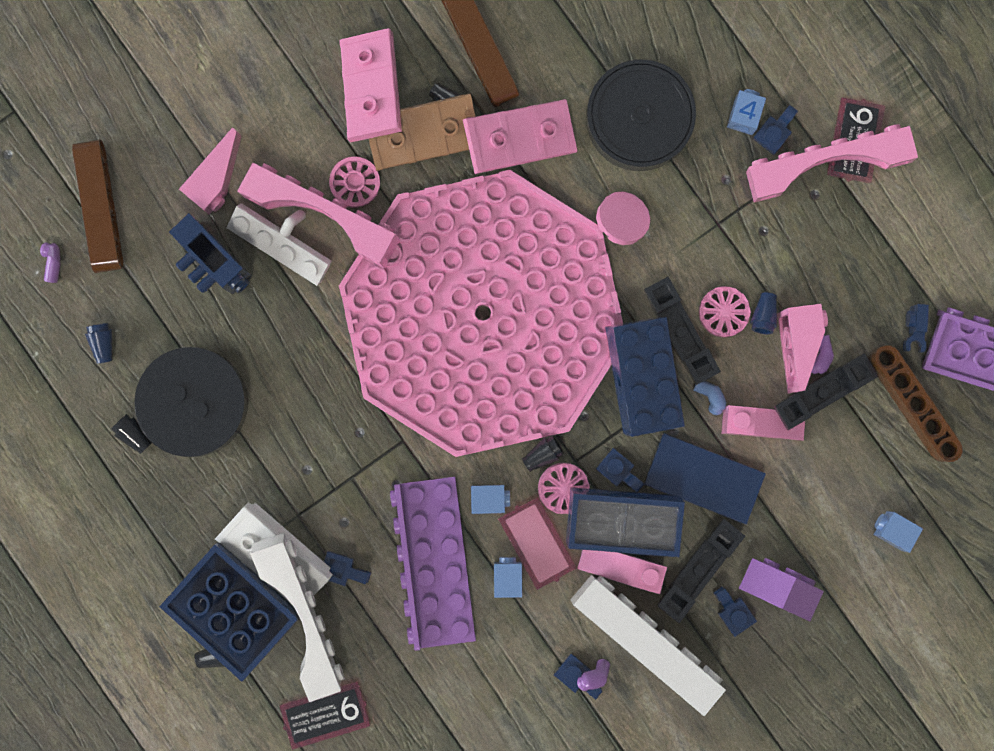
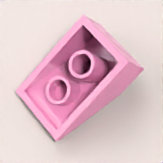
M821 304L791 307L777 313L788 394L805 391L825 333V327L828 325L827 313L825 310H822Z

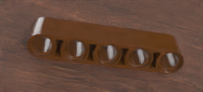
M441 0L494 108L518 97L517 87L474 0Z
M101 139L73 144V158L92 270L94 273L123 269V254L105 146Z
M882 346L874 349L868 357L870 363L878 374L879 380L930 455L939 462H954L958 460L963 452L961 442L899 351L892 346ZM881 352H885L889 357V363L886 366L880 363L879 355ZM897 374L904 378V386L902 388H898L895 384ZM913 397H916L920 402V407L917 411H914L910 406V401ZM928 420H932L935 424V430L932 434L926 430ZM945 442L951 448V452L947 457L941 451L942 445Z

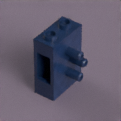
M190 213L169 231L187 251L176 263V267L180 271H185L196 260L199 265L188 275V278L193 283H197L208 273L196 285L202 293H205L215 282L232 295L235 292H242L249 285L250 282L248 280L252 275Z

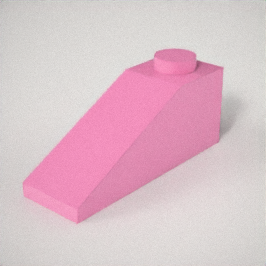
M233 127L179 189L209 215L212 211L216 212L222 207L225 202L223 198L228 192L241 141V136Z
M730 405L726 406L723 410L721 434L804 441L805 421L787 431L776 410Z
M582 550L577 569L660 594L667 567L624 553Z

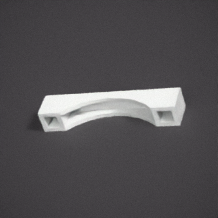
M285 533L253 543L250 554L260 579L280 591L293 605L302 621L306 635V652L300 668V680L309 702L340 692L341 680L345 679L340 663L335 664L332 657L335 655V650L331 640H326L323 634L326 631L321 615L316 616L313 608L316 606L314 595L311 590L307 591L304 582L307 581L302 565L297 567L294 557L297 556L293 541H287Z

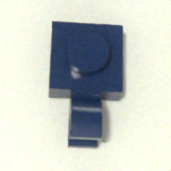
M789 105L778 120L770 116L753 140L774 155L792 133L786 126L797 114L798 110Z
M917 304L911 306L910 311H907L905 324L906 327H909V334L911 335L903 342L904 352L911 350V343L913 341L918 344V353L925 352V333L928 331L929 305Z
M614 448L596 468L598 472L616 487L623 481L637 493L644 485L642 481L629 472L634 465Z
M327 551L324 563L330 567L329 572L333 574L328 580L330 582L346 586L348 579L366 584L369 582L371 572L354 568L355 559Z
M722 586L713 592L724 608L717 614L734 637L757 622L740 597L733 602L727 590Z
M570 653L554 673V676L576 693L579 689L577 685L578 678L583 673L591 671V669ZM602 688L589 689L586 692L596 700L602 693Z

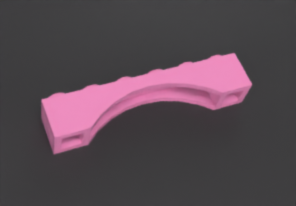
M900 124L885 128L884 133L874 135L873 131L858 135L856 140L847 141V138L832 141L831 146L821 148L820 145H814L805 148V153L795 155L794 151L780 154L777 160L768 162L767 158L753 161L752 166L746 171L753 201L755 203L781 196L789 184L799 175L826 162L858 160L874 164L883 169L912 163L918 158L910 126L901 128Z
M252 163L237 191L245 199L267 210L296 206L323 213L336 221L345 230L351 239L355 251L361 257L385 269L400 241L394 233L395 229L383 222L377 225L370 221L371 217L359 210L353 213L347 210L348 206L335 198L331 202L323 198L324 193L313 187H309L307 190L300 186L301 182L289 175L283 178L277 175L278 171L265 163H263L262 167Z

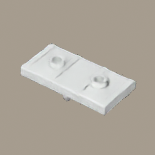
M248 502L215 538L217 542L221 543L241 560L245 566H248L259 576L250 554L252 544L285 533L287 541L292 540L297 553L294 559L297 567L302 565L307 579L304 585L307 591L311 590L313 595H315L333 575L329 572L330 567L256 503L251 504ZM268 584L272 589L277 591L282 597H284L289 602V600L280 591H278L272 585Z

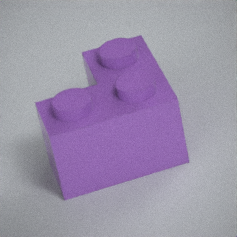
M752 558L739 589L805 620L811 621L824 592L814 587L816 581L789 568L782 572L778 570L780 564L767 558L764 559L763 563Z

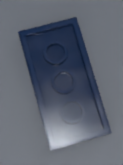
M662 434L644 485L669 495L680 496L684 501L747 525L766 473L677 438Z

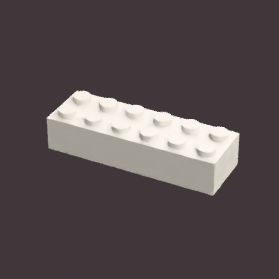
M591 575L570 599L572 604L705 716L726 691L720 685L723 679L707 665L703 669L698 666L701 661L686 647L682 650L678 649L677 646L680 643L666 630L663 629L661 632H658L655 629L658 624L642 611L638 615L634 611L637 606L622 593L617 597L612 592L615 588L602 576L596 579Z

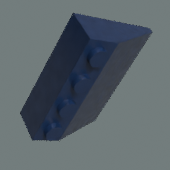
M216 543L159 606L241 682L245 680L300 619L292 604L272 589L265 581L261 580L256 573L248 566H245L241 560L221 543Z

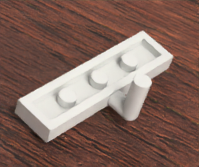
M242 203L236 206L227 229L316 286L322 282L332 262L290 235L294 226L305 219L306 214L303 210H298L286 218L282 227L279 228Z

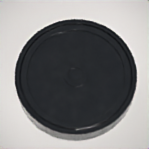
M644 59L626 61L608 70L595 84L586 110L587 131L596 150L610 163L631 171L654 170L675 159L688 143L696 121L695 100L685 80L672 68L657 61Z
M197 347L178 348L156 358L142 374L135 392V413L141 430L155 446L177 456L201 457L221 450L238 435L248 411V394L244 380L238 370L221 355Z

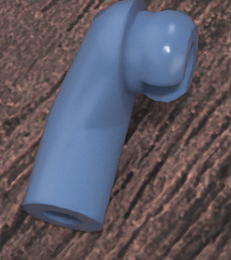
M707 381L694 385L693 391L708 397L710 402L709 412L713 415H720L727 405L721 388Z

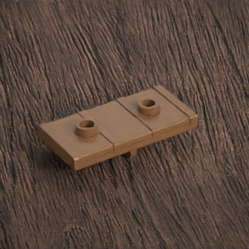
M468 93L401 108L402 132L369 138L376 171L469 150L463 119L475 117L471 94Z

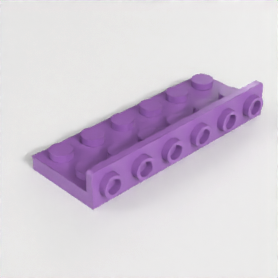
M950 307L947 308L946 312L938 310L937 315L940 317L922 368L994 391V327L989 325L990 320L974 315L972 320L963 317L964 312Z
M455 477L395 484V490L390 491L392 507L397 506L398 517L393 518L395 534H400L401 545H397V555L399 562L404 561L405 572L400 573L402 589H407L408 600H404L405 617L410 616L412 626L407 628L408 643L414 644V650L417 651L421 648L476 641Z

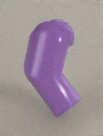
M45 242L40 248L41 256L47 257L44 281L57 283L61 266L60 248L55 243Z
M829 335L823 336L819 354L816 357L811 372L812 374L826 372L834 359Z
M605 659L598 660L595 670L585 672L578 678V687L582 691L603 687L608 678L609 661Z

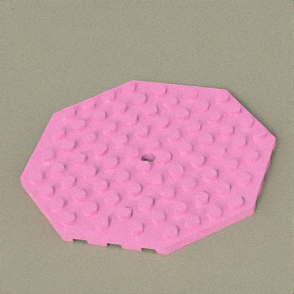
M511 170L484 177L470 178L448 185L443 184L412 193L398 194L380 223L383 222L395 229L394 233L400 239L385 269L358 255L339 285L363 398L455 457L569 432L612 365L605 327L623 324L610 261L605 247L604 235L598 225ZM479 306H487L491 311L490 318L484 321L478 320L475 316L476 309Z

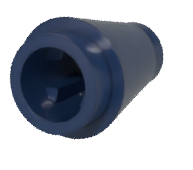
M768 292L761 293L750 321L752 331L765 335L773 334L774 329L777 328V295Z
M103 323L87 326L85 336L96 364L113 361L112 329H109V324Z

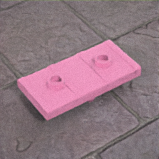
M388 28L341 39L347 139L351 143L402 132L393 32Z
M566 99L463 119L475 174L577 152Z

